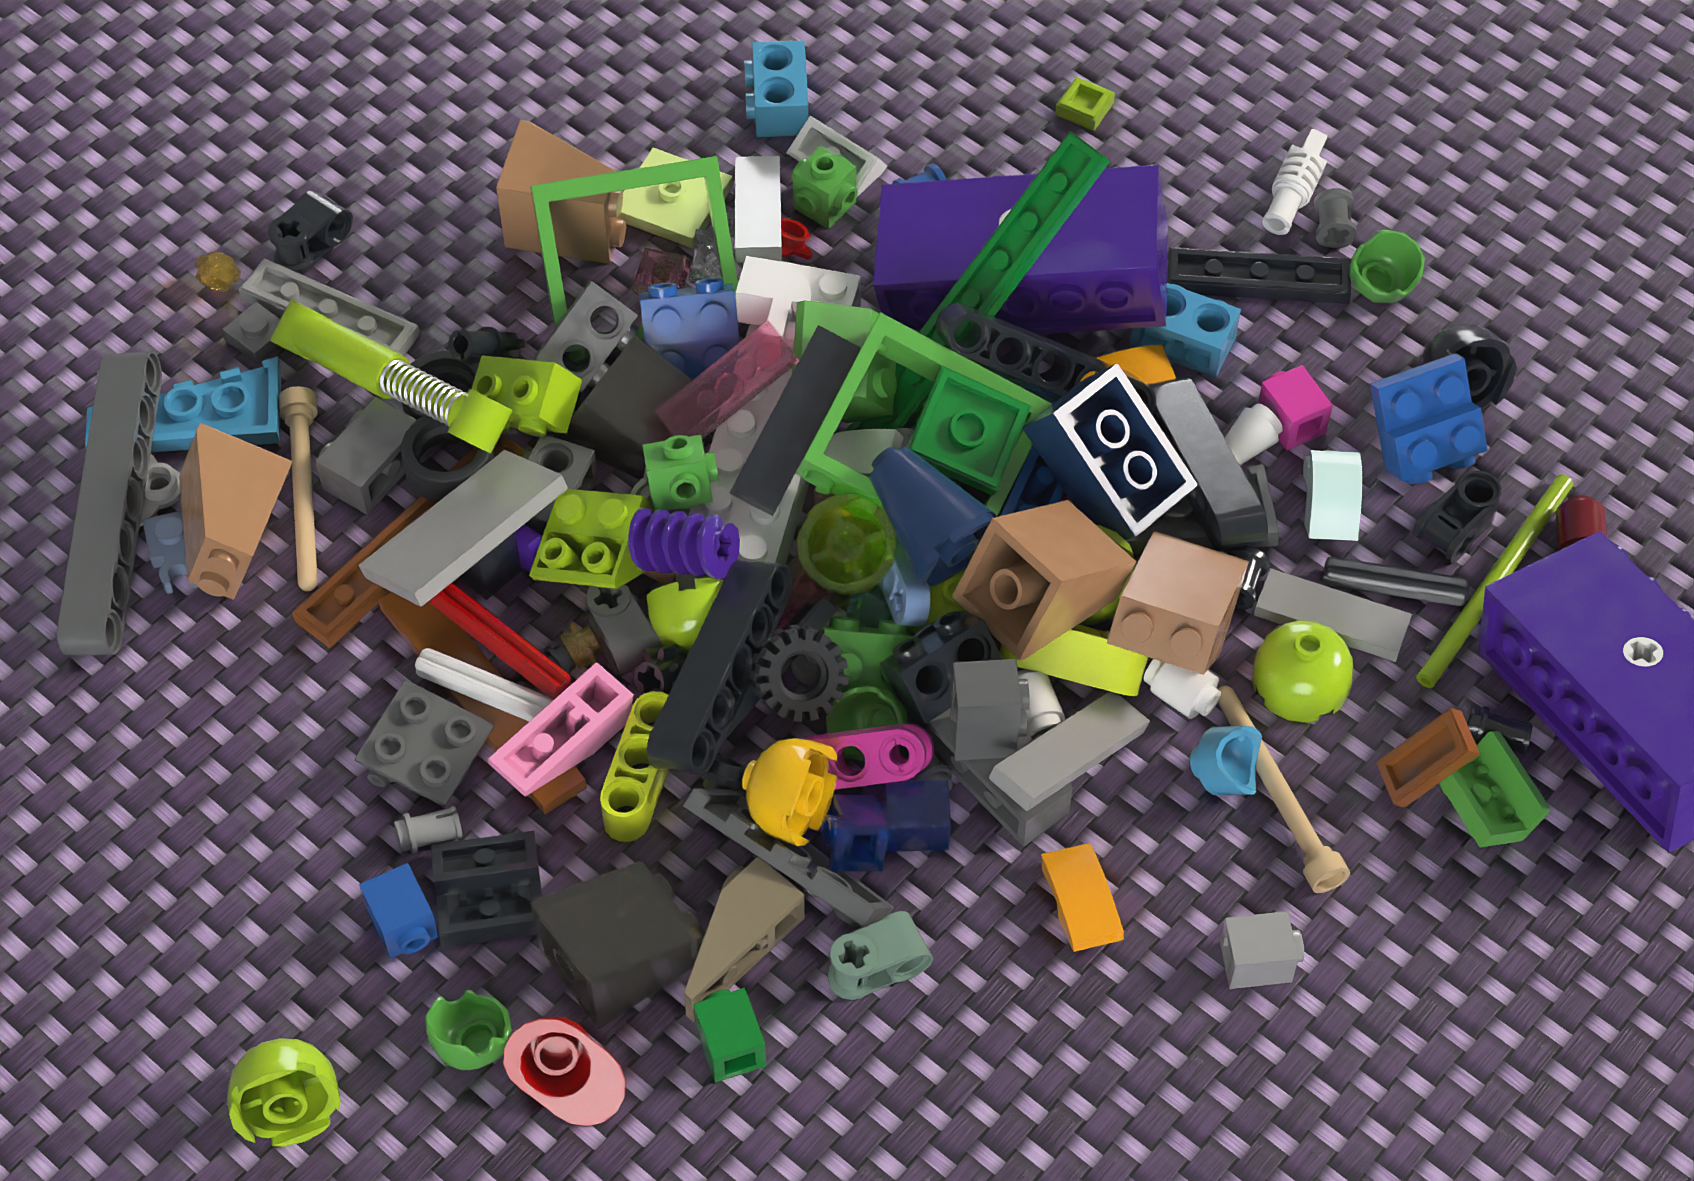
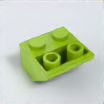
M566 489L554 502L529 576L533 580L620 588L646 572L638 568L631 558L628 534L634 513L640 508H649L654 513L653 506L642 495Z

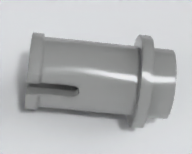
M455 806L411 818L409 813L403 814V820L394 822L396 838L401 852L411 850L412 854H416L419 847L462 838L461 824Z

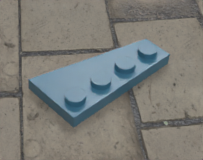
M275 357L262 361L263 367L242 373L239 367L220 372L221 378L193 385L192 380L174 384V389L160 394L151 452L189 450L200 423L253 445L280 443L279 395L281 393V366L279 358ZM93 406L87 408L85 438L86 449L90 431Z

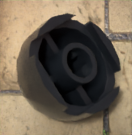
M1472 324L1454 325L1439 332L1427 343L1420 355L1418 366L1455 353L1465 359L1471 402L1481 408L1487 406L1491 401L1497 405L1504 399L1514 382L1517 368L1515 359L1510 355V348L1495 333Z

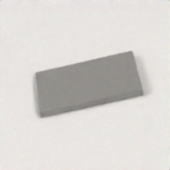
M504 450L360 563L359 567L366 579L421 607L565 492L568 487L561 474Z

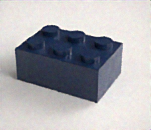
M1118 363L1085 378L1022 428L1073 505L1095 525H1100L1117 532L1124 540H1129L1139 535L1198 486Z

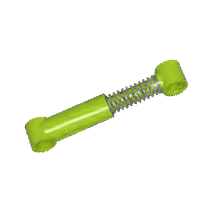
M290 299L270 339L271 342L323 366L383 399H397L421 413L444 423L446 426H449V433L490 454L513 411L470 388L468 392H463L461 389H457L455 386H451L449 383H445L443 380H439L437 377H433L431 374L410 365L409 360L404 355L378 342L367 339Z

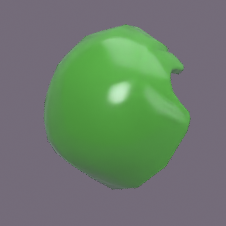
M1380 230L1370 240L1361 244L1356 249L1351 258L1352 262L1349 265V276L1357 291L1373 303H1396L1409 295L1423 276L1425 257L1418 243L1405 233Z
M874 686L856 687L843 693L845 695L841 702L836 699L832 702L831 706L834 710L826 716L827 734L908 723L906 707L895 694L884 688ZM900 745L899 750H902L903 745ZM846 746L844 751L845 759L865 762L864 754L859 748Z
M471 990L465 991L463 996L455 1001L449 1002L442 996L438 997L425 1015L426 1032L432 1049L444 1064L459 1070L478 1069L501 1058L504 1053V1047L512 1033L509 1011L496 998L476 995Z

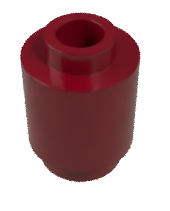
M1579 495L1569 498L1556 509L1558 551L1599 531L1607 537L1606 512L1602 503L1589 496Z

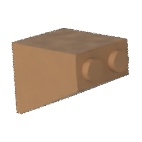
M520 120L496 187L505 247L541 253L530 190L531 185L612 173L615 170L530 121ZM622 190L549 202L558 256L610 264L615 247H622L626 233V221L620 220L619 217L623 205Z
M199 424L179 476L188 582L198 585L202 591L209 595L235 599L293 461L205 424Z
M1066 500L992 518L952 597L967 612L983 619L989 632L1018 660H1023L1115 601L1136 561L1071 502Z
M1154 531L1121 594L1107 644L1204 675L1221 654L1249 561Z

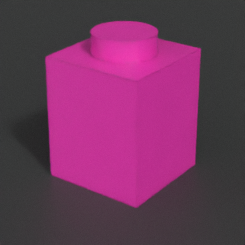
M1303 365L1287 372H1276L1263 381L1261 385L1258 404L1269 408L1280 420L1283 431L1278 435V440L1286 451L1327 433L1333 405Z

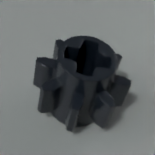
M677 644L663 648L658 645L644 649L642 652L646 662L633 667L637 691L641 695L652 691L663 692L669 695L687 655L679 652Z

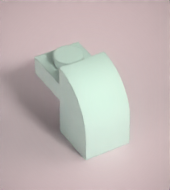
M1311 450L1310 456H1304L1303 476L1307 485L1304 525L1308 537L1312 539L1358 541L1362 501V464L1360 453Z

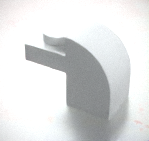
M746 256L736 290L737 320L740 323L765 326L763 332L764 365L783 368L787 349L794 350L797 302L803 300L812 301L811 289L806 278L792 266L775 260Z

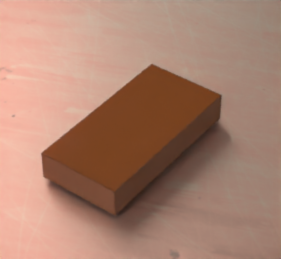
M1450 708L1376 761L1393 805L1405 808L1480 755L1462 711Z

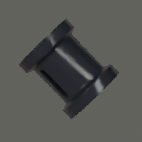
M1242 546L1229 549L1227 554L1249 561L1235 605L1237 610H1248L1255 603V588L1259 578L1267 573L1270 562L1267 556L1260 550L1252 546Z

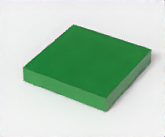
M941 366L907 447L941 473L993 496L998 490L1031 405Z

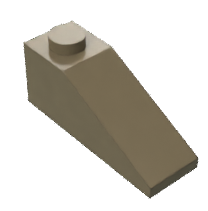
M760 857L755 858L746 868L744 866L736 868L723 884L684 991L686 1016L692 1022H695L693 1004L701 1002L704 997L712 992L729 990L805 919L804 894Z

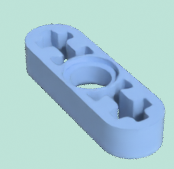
M879 530L873 545V568L894 622L897 625L923 627L930 610L929 585L927 582L924 585L917 578L896 533L889 530Z

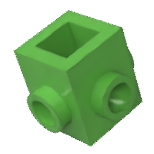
M820 146L808 159L800 160L792 173L794 209L827 229H830L856 203L858 189L856 188V166L851 164L845 157L835 155Z
M678 435L670 437L665 441L643 445L654 512L656 510L675 508L691 509L699 504L713 502L710 483L719 481L714 452L704 453L701 435L690 437Z

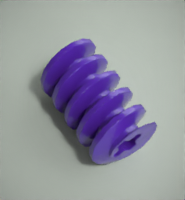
M640 508L634 513L630 522L628 534L630 555L635 565L643 571L657 570L660 573L675 572L678 575L692 574L695 577L710 576L714 579H723L726 577L732 564L738 559L740 548L739 530L733 523L724 525L723 519L719 515H708L705 518L701 513H691L687 516L681 511L670 514L667 510H656L653 513L649 508Z

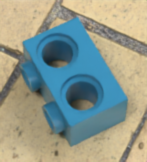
M805 40L752 42L753 60H744L745 87H754V93H746L747 120L755 119L756 137L797 136L808 120Z
M1167 283L1166 326L1132 328L1130 347L1162 344L1169 361L1216 378L1236 339L1241 309L1228 305L1224 301L1214 300L1191 292L1179 285Z

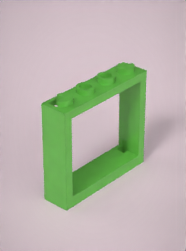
M717 156L530 186L554 328L567 312L549 202L702 177L705 179L720 277L723 279L724 284L733 285L736 300L738 281ZM637 325L638 331L622 351L615 346L616 353L643 349L642 340H644L642 325ZM611 330L601 331V332H598V333H607V332H610ZM579 344L571 345L564 351V353L569 352L570 360L589 358L587 349Z
M880 312L795 474L817 486L814 491L822 494H830L831 492L848 501L847 505L854 512L865 517L876 516L890 523L870 479L823 454L876 352L934 382L941 366H944L1031 405L1023 427L1052 404ZM1023 429L997 492L993 496L989 494L984 504L996 516L1033 445ZM977 547L974 549V551H973L969 556H967L969 560H971V558H972L973 554L975 553Z

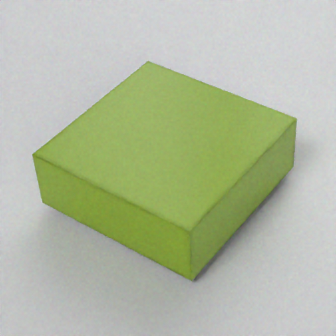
M1076 76L1056 104L1055 115L1095 131L1114 104L1115 92Z

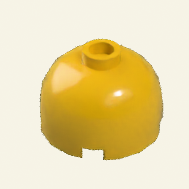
M798 738L781 740L763 751L757 761L752 760L747 765L742 779V787L747 791V807L751 818L766 834L795 846H805L809 840L802 836L806 833L807 829L819 830L831 805L836 787L837 775L828 773V759L837 762V754L831 746Z

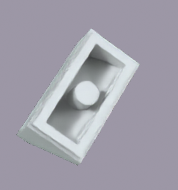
M812 116L808 118L786 152L791 157L800 161L804 158L808 159L822 146L835 155L845 157L851 164L856 166L857 196L872 184L887 167L878 157Z

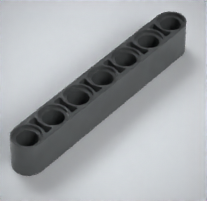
M154 352L105 354L101 360L58 620V643L60 650L66 656L116 654L121 647L162 382L160 361Z

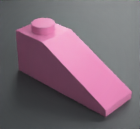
M596 662L489 757L488 764L521 794L527 796L593 755L620 731L628 720L634 694Z

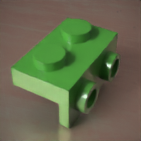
M833 616L830 619V624H826L819 632L838 644L842 650L841 656L847 660L848 668L844 669V674L849 677L848 686L842 685L840 691L846 692L856 687L874 686L894 693L880 662L893 655L892 651L899 643L913 638L916 633L909 631L908 626L897 625L893 620H879L878 628L859 627L860 619Z
M1491 731L1477 745L1480 755L1439 783L1441 790L1449 798L1465 823L1467 831L1480 848L1523 841L1550 812V807L1501 732Z

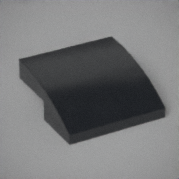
M534 831L431 845L433 882L436 892L438 932L441 948L546 933Z

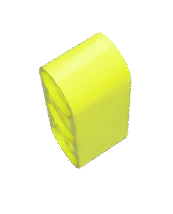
M1079 624L1023 660H1018L1002 644L999 650L1003 660L1016 659L1017 667L1128 696L1138 695L1148 660L1147 656L1107 644L1110 632Z
M652 691L645 693L637 698L633 704L601 790L600 802L604 827L610 837L618 841L630 842L637 840L645 834L669 771L654 768L650 765L647 757V743L653 726L648 724L657 720L667 700L668 694ZM639 763L649 764L647 768L643 769L632 768V766ZM623 806L634 807L632 811L626 813L615 811Z

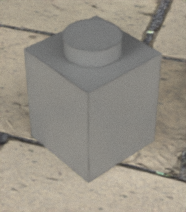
M1288 911L1225 918L1220 946L1229 989L1292 982L1297 963L1304 960V944L1300 930H1292Z

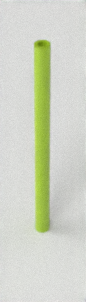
M1559 474L1555 477L1417 674L1416 679L1422 686L1426 688L1434 687L1482 618L1485 586L1514 572L1573 487V481L1568 476Z

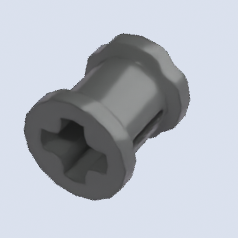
M1331 188L1320 192L1314 198V211L1319 216V226L1315 233L1316 240L1323 247L1333 249L1344 248L1352 244L1357 236L1356 226L1351 221V212L1355 205L1354 198L1347 190Z

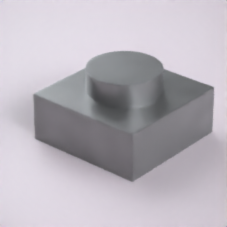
M255 302L222 329L225 341L256 364H259L279 347V345L271 342L270 339L280 319Z

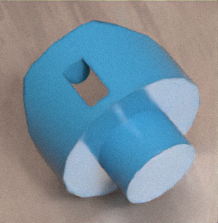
M1253 726L1210 728L1203 734L1199 745L1195 746L1191 752L1190 766L1193 774L1200 779L1204 788L1213 795L1255 794L1257 792L1255 783L1256 762L1262 740L1261 733Z

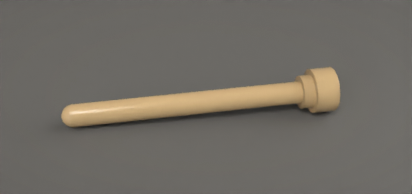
M297 386L287 388L280 393L279 414L285 420V424L290 427L298 585L304 591H312L317 586L318 580L309 426L317 416L318 408L316 393L307 387Z
M1229 686L1219 687L1218 690L1221 691V696L1217 703L1231 726H1253L1255 728L1234 690ZM1261 740L1256 771L1305 855L1303 859V864L1305 865L1303 874L1315 893H1324L1335 889L1347 880L1350 870L1339 852L1332 851L1328 846H1323L1263 740Z

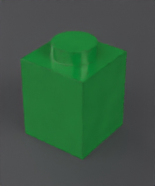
M745 988L732 992L730 990H718L704 997L701 1002L693 1004L695 1027L715 1083L766 1067L765 1042Z

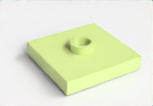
M652 148L640 168L688 160ZM720 172L725 200L733 187V176ZM702 177L624 190L623 205L619 216L620 220H625L627 225L694 248L711 221L705 179Z

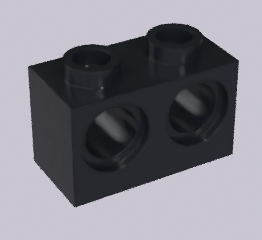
M961 610L941 616L935 621L934 628L919 638H910L899 643L893 649V655L880 662V665L896 697L906 707L907 715L927 724L951 707L953 663L1003 659L984 620ZM967 639L965 653L960 658H957L960 644ZM926 666V676L916 686V676L920 669Z

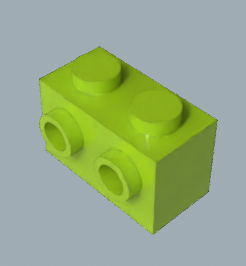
M482 356L472 390L513 410L502 433H509L511 427L518 428V430L528 435L545 437L546 432L567 434L583 380L555 362Z

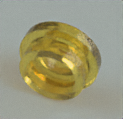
M212 251L208 255H201L196 259L195 267L197 273L195 277L205 286L216 290L228 291L233 283L239 281L241 271L235 266V260L230 256Z
M575 621L569 624L570 630L560 635L579 670L589 664L591 666L596 662L599 664L595 655L602 652L603 649L589 625L579 629Z

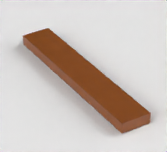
M502 433L493 449L494 458L504 450L522 458L526 452L525 449ZM473 448L449 471L458 470L469 464L477 455L476 448ZM420 496L292 612L294 621L327 647L333 646L379 603V599L391 592L366 579L359 564L438 502L429 501Z
M393 592L378 600L380 610L418 657L423 649L430 648L503 678L465 630L431 603L427 602L420 607ZM442 686L457 706L494 724L493 730L486 739L487 744L494 752L500 749L529 723L525 719ZM574 766L533 791L529 796L542 813L546 815L587 789L586 779Z

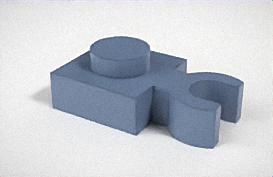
M182 511L143 519L150 560L153 568L161 567L159 576L167 594L173 593L172 580L176 576L187 575ZM191 583L193 588L199 587L198 585Z

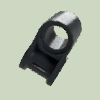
M314 190L304 193L292 207L269 225L268 236L270 242L276 246L274 263L299 274L309 271L318 260L334 246L342 243L348 236L353 224L352 213Z
M1476 470L1466 473L1439 500L1434 501L1422 513L1414 526L1413 535L1419 539L1425 537L1446 552L1445 558L1451 563L1458 561L1468 551L1473 542L1493 523L1501 497L1502 488L1499 481L1494 475L1486 471Z

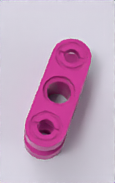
M911 723L800 738L819 742L834 749L837 754V762L828 759V773L837 775L835 789L897 782L913 778L930 764L934 755V743L931 735L923 727ZM900 745L908 749L909 759L903 757L900 753ZM846 746H855L862 751L865 757L863 770H854L846 764L844 759Z

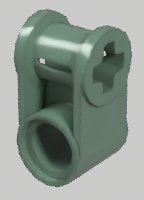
M905 911L895 912L881 918L876 923L842 935L835 940L830 951L831 966L828 972V983L832 991L839 997L849 1000L860 999L896 982H903L918 976L931 965L933 956L909 913Z

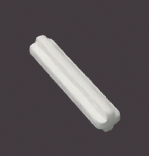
M430 648L423 649L415 662L414 667L418 676L529 722L553 701V699Z

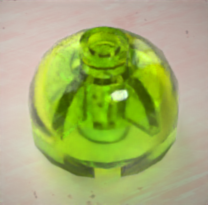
M845 494L825 499L815 505L807 514L808 518L803 523L801 531L799 530L797 546L799 560L812 581L826 591L845 596L866 593L882 583L893 568L898 549L895 531L884 509L869 500L861 499L860 496Z

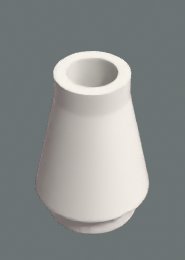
M1255 404L1252 408H1244L1226 435L1225 440L1239 465H1242L1278 442V435L1283 431V426L1278 417L1269 408L1262 404Z

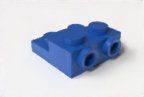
M708 278L696 281V287L677 289L675 283H660L649 286V292L639 293L649 389L732 380L740 357L735 290L732 284H724L721 278Z
M1455 353L1370 383L1384 467L1386 471L1399 480L1405 481L1408 484L1425 483L1432 479L1433 470L1444 466L1452 469L1469 467L1475 463V455L1488 451L1481 407L1471 402L1465 359Z

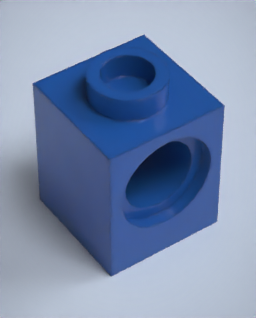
M408 863L359 884L366 910L390 959L402 953H415L423 949L429 941L439 937L433 913Z

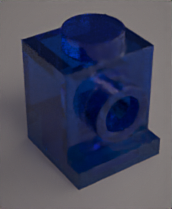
M834 795L829 815L825 816L823 822L825 845L832 847L830 869L832 872L883 871L889 824L875 795Z

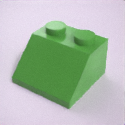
M808 300L797 302L792 373L818 325L862 347L879 313L869 308ZM878 352L875 353L841 419L842 422L851 423L893 414L894 394L897 390L895 361Z

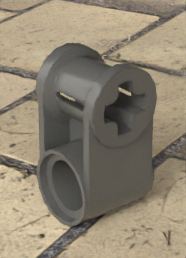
M626 584L618 589L596 586L588 588L586 602L590 611V628L601 645L610 668L617 677L634 671L633 667L635 665L646 662L642 652L644 649L658 645L662 647L661 641L654 631L650 620L644 616Z

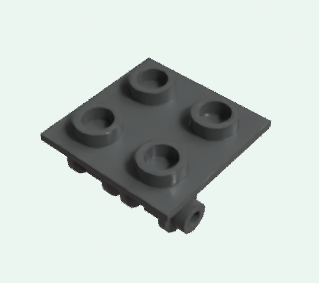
M405 679L354 761L369 768L370 773L367 777L374 785L385 787L388 782L395 781L445 807L493 730L494 724Z

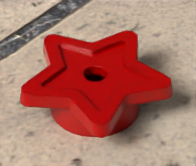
M781 218L782 259L795 255L810 260L813 253L806 243L811 235L804 225L789 218Z

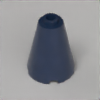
M889 447L882 451L871 464L874 469L869 479L917 578L924 585L926 582L929 586L938 585L968 566L970 560L967 556L979 545L990 521L997 516L993 511L908 447L898 450L895 447Z

